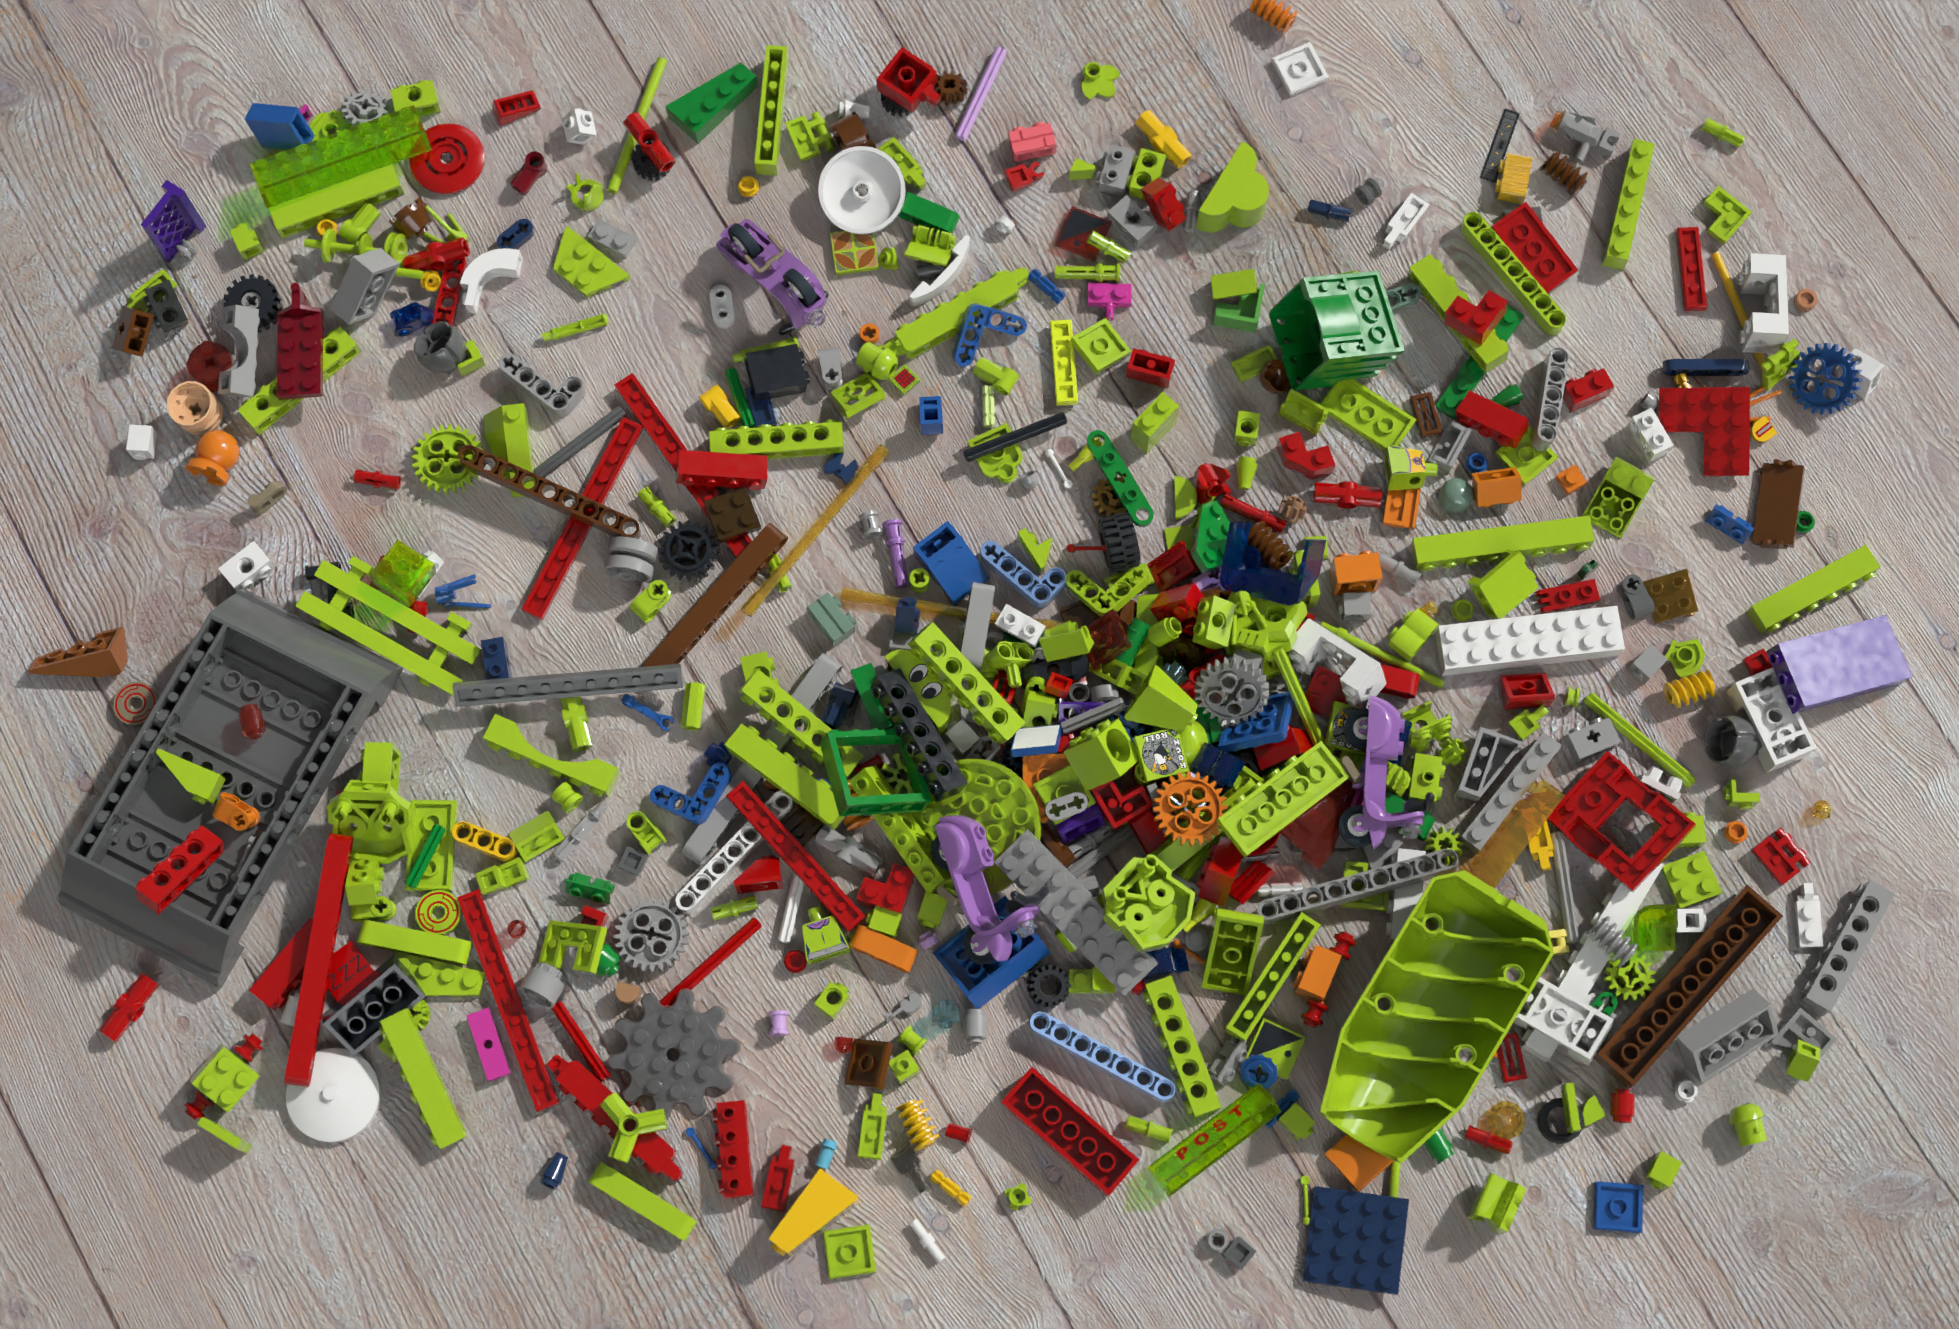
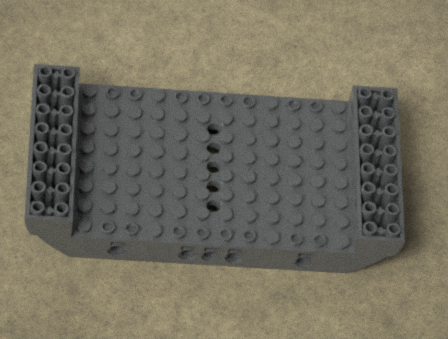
M238 589L236 594L219 604L207 616L71 846L64 866L61 891L58 894L60 905L222 988L245 948L238 943L374 704L382 708L404 668L246 589ZM159 748L180 758H183L186 754H192V763L201 767L206 764H212L213 772L220 774L222 777L226 774H232L233 780L230 784L222 786L214 804L206 801L205 805L192 800L193 795L183 787L157 755L156 751ZM245 784H252L253 790L249 795L241 793V789ZM224 792L233 794L241 801L256 808L260 814L258 825L238 831L226 823L215 819L212 813L220 794ZM265 794L273 796V800L269 805H262L261 799ZM201 825L223 840L224 853L168 907L157 915L137 900L135 889L137 883L142 878L151 874L154 867L159 862H163L170 855L174 847L180 846L191 831H196ZM250 836L256 837V842L252 846L237 876L239 879L237 882L232 881L231 875L237 870ZM195 851L190 854H198L199 852ZM177 867L174 870H180L182 867ZM159 883L158 886H163L166 883Z

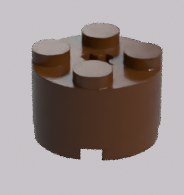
M855 111L829 127L842 150L857 146L876 148L872 139H869L868 131Z

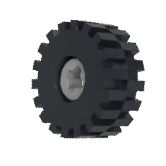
M249 274V279L241 276L240 282H237L235 279L232 282L234 286L232 288L228 286L226 289L229 294H224V307L241 305L259 309L260 323L257 333H261V328L263 327L267 331L270 329V323L273 325L277 323L275 317H278L279 309H283L281 296L270 280H265L261 275H258V278H256L254 274ZM249 300H255L257 304L253 306L249 305L248 302Z

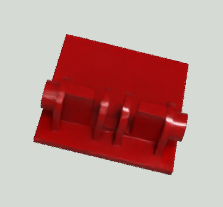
M1318 665L1305 693L1312 712L1330 720L1333 702L1337 701L1348 704L1340 682L1342 675Z

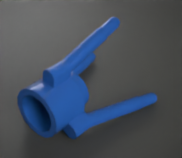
M474 574L435 587L437 603H444L445 608H491L490 604L453 602V599H456L455 590L477 583L476 580H472L476 578Z

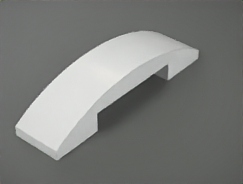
M967 234L952 249L954 261L931 285L923 281L909 296V302L912 307L934 299L945 291L957 278L969 253L970 237Z

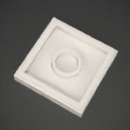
M1310 42L1271 59L1290 97L1324 83L1329 79Z

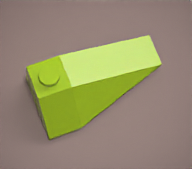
M525 404L503 405L484 415L485 437L493 455L533 473L529 419ZM509 472L504 478L512 479L515 473ZM529 481L524 487L530 489L534 486V482ZM510 490L513 498L523 497V495Z

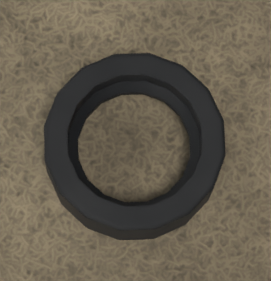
M1562 1097L1555 1098L1544 1104L1538 1112V1129L1542 1136L1552 1143H1568L1578 1137L1583 1130V1112L1577 1105L1581 1126L1580 1131L1563 1135L1555 1134L1547 1124V1115L1550 1110L1556 1107H1563Z

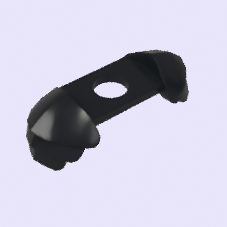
M1084 654L1050 662H1047V660L1037 664L1031 662L1024 667L1020 674L1021 686L1026 689L1029 679L1035 676L1043 678L1047 683L1050 678L1047 668L1051 664H1057L1060 667V675L1067 678L1072 676L1077 681L1089 673V659ZM1035 684L1034 691L1038 692L1039 685Z

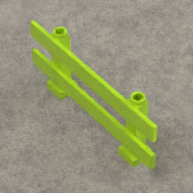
M353 555L348 562L351 566L348 573L323 560L314 576L337 588L336 594L330 604H327L304 591L295 607L320 620L318 625L330 632L334 628L419 676L417 681L429 688L430 684H433L454 696L453 683L463 682V680L441 667L450 653L471 665L474 664L482 649L460 637L463 630L467 633L469 632L472 623L451 611L447 617L450 624L445 629L362 582L365 575L368 577L372 575L374 568ZM352 597L436 644L437 646L430 658L426 660L343 613Z

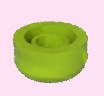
M1196 720L1191 726L1187 725L1183 731H1178L1189 771L1194 770L1202 763L1208 749L1205 729ZM1153 726L1150 733L1165 730L1167 728Z

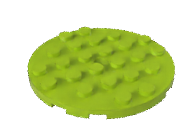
M962 759L955 761L967 781V785L959 794L939 802L930 793L932 801L923 812H910L932 844L937 836L935 826L940 824V817L960 815L977 821L986 831V840L993 852L994 862L1027 829L1039 841L1041 838L1039 808L1031 790L1012 770L990 760ZM995 863L982 870L990 895L1001 892L1014 884ZM952 879L943 886L951 893L958 895L954 889L955 886Z

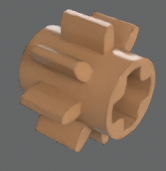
M1288 496L1287 501L1282 499L1278 511L1283 513L1281 518L1290 523H1297L1298 519L1303 520L1307 507L1303 506L1304 501L1295 496Z

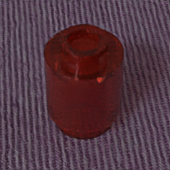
M248 704L240 707L238 716L243 736L248 737L250 740L261 738L262 734L266 732L261 709L258 708L257 704Z

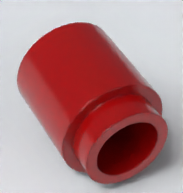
M1617 1088L1616 1093H1611V1116H1613V1122L1632 1123V1117L1635 1115V1094H1631L1630 1089Z

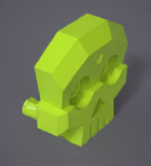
M1262 583L1231 592L1228 601L1232 603V597L1236 592H1248L1251 601H1255L1256 607L1267 627H1262L1253 610L1247 616L1238 613L1236 644H1231L1230 632L1228 647H1225L1226 653L1229 654V657H1233L1236 649L1262 655L1263 661H1271L1272 667L1276 668L1277 663L1273 652L1280 648H1283L1285 653L1292 650L1298 637L1296 630L1308 613L1306 604L1286 587Z
M350 780L342 792L330 800L327 806L328 823L333 825L332 833L353 836L350 860L359 861L369 858L378 859L379 864H389L412 851L414 845L410 826L413 816L412 804L396 793L391 787L392 781L370 782V780Z
M1151 854L1147 855L1146 858L1133 857L1100 892L1104 902L1103 920L1115 932L1121 931L1129 943L1139 952L1166 947L1191 920L1195 897L1194 891L1171 876L1172 870L1159 858ZM1133 886L1134 893H1129L1128 890ZM1157 891H1161L1163 897H1159ZM1134 915H1139L1141 921L1135 920Z

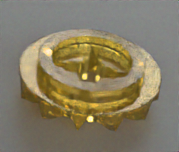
M1501 1101L1495 1104L1489 1111L1487 1117L1488 1124L1494 1135L1510 1139L1518 1136L1523 1131L1525 1115L1517 1104L1510 1101ZM1512 1112L1510 1118L1512 1125L1507 1124L1501 1128L1503 1120L1500 1116L1505 1117Z

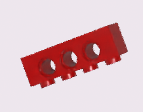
M202 825L196 831H191L180 846L174 847L170 855L154 867L151 874L142 878L137 883L135 888L137 900L159 915L224 853L223 840ZM195 851L199 852L198 854H190ZM177 867H182L180 870H174ZM159 883H166L163 886H158Z

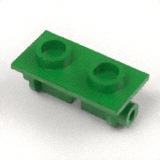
M577 872L574 874L570 873L569 878L566 879L567 894L577 898L590 899L596 903L610 905L611 894L615 888L611 881L595 878L594 883L589 884L591 876Z

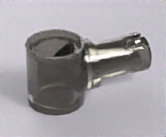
M910 1145L890 1158L902 1176H908L920 1193L931 1186L920 1169V1159Z

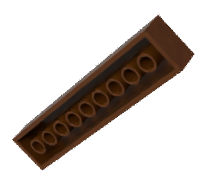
M1746 885L1597 1051L1593 1059L1627 1089L1633 1087L1783 915L1750 886Z

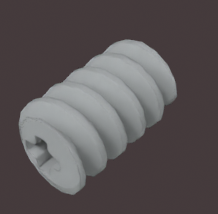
M1607 916L1602 918L1587 934L1594 933L1591 938L1592 941L1600 939L1599 948L1607 946L1606 955L1614 953L1611 959L1613 962L1618 959L1621 960L1618 966L1620 968L1636 953L1635 950L1638 944L1628 945L1631 937L1627 936L1622 939L1624 930L1621 929L1615 932L1617 923L1608 925L1611 917Z

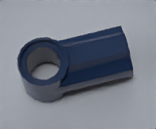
M836 682L831 690L830 701L821 721L829 728L839 730L848 708L850 709L854 703L858 690Z

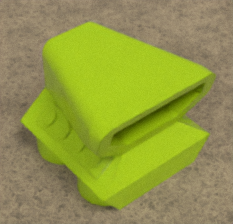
M1488 1173L1467 1219L1486 1221L1493 1232L1501 1235L1507 1233L1523 1200L1526 1188L1493 1173Z

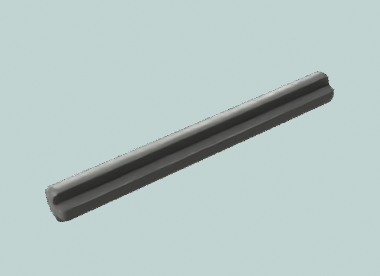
M617 406L533 470L534 474L545 478L621 421L623 417L625 418V411L620 406Z

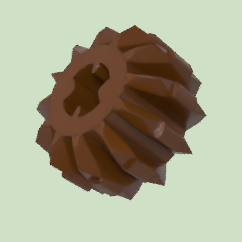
M944 70L942 72L943 76L937 75V82L934 85V91L940 95L938 104L945 102L947 108L949 103H952L956 107L957 101L963 102L964 96L968 94V89L966 88L967 81L963 79L961 73L955 75V71L952 70L950 74H947Z

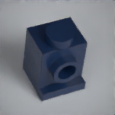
M899 598L896 607L894 632L917 634L920 624V609H917V600L915 598Z

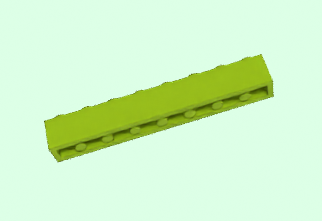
M1589 515L1413 538L1410 546L1414 569H1421V571L1426 572L1434 570L1435 567L1443 566L1444 569L1456 567L1457 564L1464 563L1466 566L1476 565L1480 561L1496 563L1506 558L1504 552L1507 549L1519 551L1523 556L1531 555L1534 558L1551 552L1555 555L1564 554L1567 550L1574 549L1576 552H1583L1592 546L1595 539Z

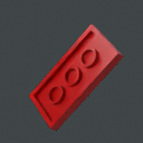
M1524 202L1491 226L1547 294L1579 271L1527 202Z

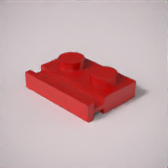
M1183 541L1178 542L1147 564L1160 592L1170 590L1199 570Z

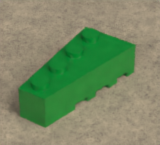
M740 62L666 105L667 116L699 144L758 88L757 77Z

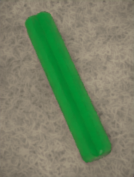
M735 368L725 370V376L742 426L753 428L755 426L737 371Z
M433 825L405 880L407 886L417 888L446 831L443 826Z

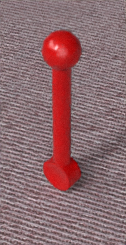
M1069 544L1066 548L1069 553L1082 550H1103L1107 552L1105 544L1103 546H1075L1074 544Z

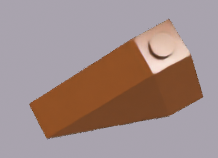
M123 627L103 631L95 634L96 639L84 643L83 640L75 642V645L66 651L60 648L35 658L28 671L30 674L84 677L119 675L128 661L125 630Z

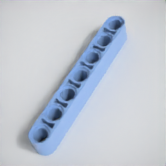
M1036 1012L1032 1015L1030 1029L1040 1038L1159 1102H1168L1173 1097L1175 1086L1169 1079L1044 1012ZM1042 1018L1046 1021L1047 1026L1043 1029H1037L1034 1026V1021ZM1058 1029L1066 1031L1067 1038L1057 1040L1054 1036L1055 1031ZM1079 1040L1085 1041L1088 1048L1080 1052L1075 1048V1043ZM1098 1052H1105L1108 1055V1060L1104 1063L1098 1062L1095 1058ZM1126 1063L1129 1071L1126 1074H1120L1116 1070V1065ZM1146 1074L1150 1082L1147 1085H1140L1137 1081V1076ZM1161 1085L1168 1086L1170 1094L1165 1097L1161 1096L1158 1093V1087Z

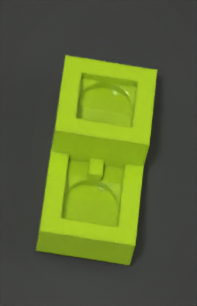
M521 857L500 866L494 865L475 873L482 895L497 892L530 879Z

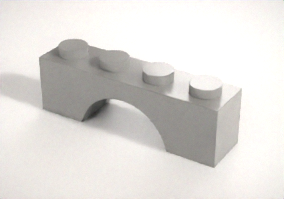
M241 305L224 307L222 329L233 338L237 354L234 364L228 370L220 372L219 395L236 398L254 396L256 387L254 382L255 370L257 367L256 349L258 347L257 332L260 323L259 309Z

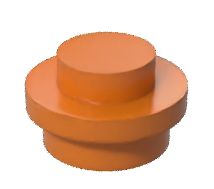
M1731 821L1725 826L1724 835L1729 842L1739 844L1747 838L1748 831L1742 822Z

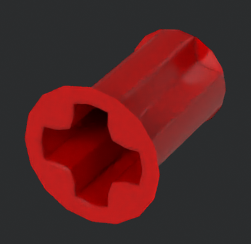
M949 1123L945 1136L966 1142L968 1145L973 1128L968 1129Z

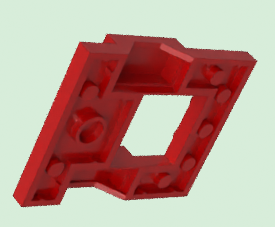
M1608 750L1546 815V819L1559 829L1564 837L1597 865L1600 864L1631 892H1634L1696 827V824L1661 794L1649 789L1638 780L1627 766ZM1625 800L1643 815L1649 816L1661 826L1631 859L1597 831Z

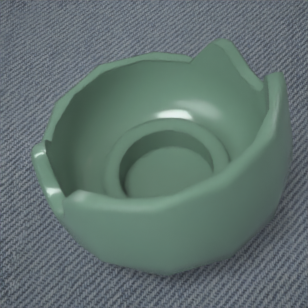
M1452 478L1446 481L1438 493L1440 506L1451 514L1465 512L1474 497L1473 488L1465 480L1459 478Z

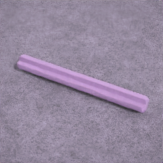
M995 48L958 126L955 137L961 141L967 139L1006 56L1004 48Z

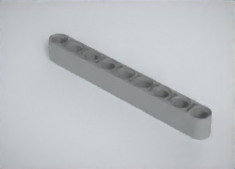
M1443 849L1265 899L1258 905V914L1264 916V909L1273 907L1275 909L1274 914L1269 917L1264 916V923L1274 924L1299 917L1301 912L1306 915L1427 881L1433 877L1454 873L1459 866L1458 855L1452 849ZM1445 857H1452L1455 861L1452 865L1445 866L1442 864V860ZM1429 863L1432 868L1429 872H1422L1419 870L1420 865ZM1405 869L1409 871V876L1401 879L1397 877V872ZM1378 876H1385L1387 878L1383 885H1377L1374 880ZM1362 882L1365 886L1361 891H1354L1352 889L1353 884ZM1334 888L1342 890V894L1337 898L1330 896V891ZM1315 894L1320 897L1319 901L1315 904L1307 902L1310 895ZM1295 901L1297 902V907L1294 910H1287L1285 908L1286 903Z

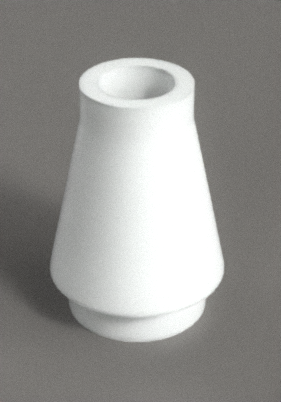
M847 100L838 103V119H842L854 111L860 119L869 118L868 105H861Z

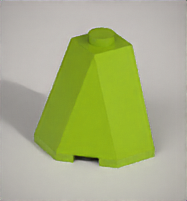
M1155 665L1140 685L1139 691L1134 698L1135 700L1132 699L1127 707L1124 718L1128 721L1183 731L1187 725L1191 726L1198 716L1196 714L1198 704L1160 667Z

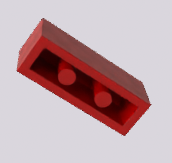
M1469 390L1456 410L1457 421L1465 428L1471 427L1477 430L1481 436L1491 437L1504 447L1509 446L1515 449L1529 429L1528 418Z

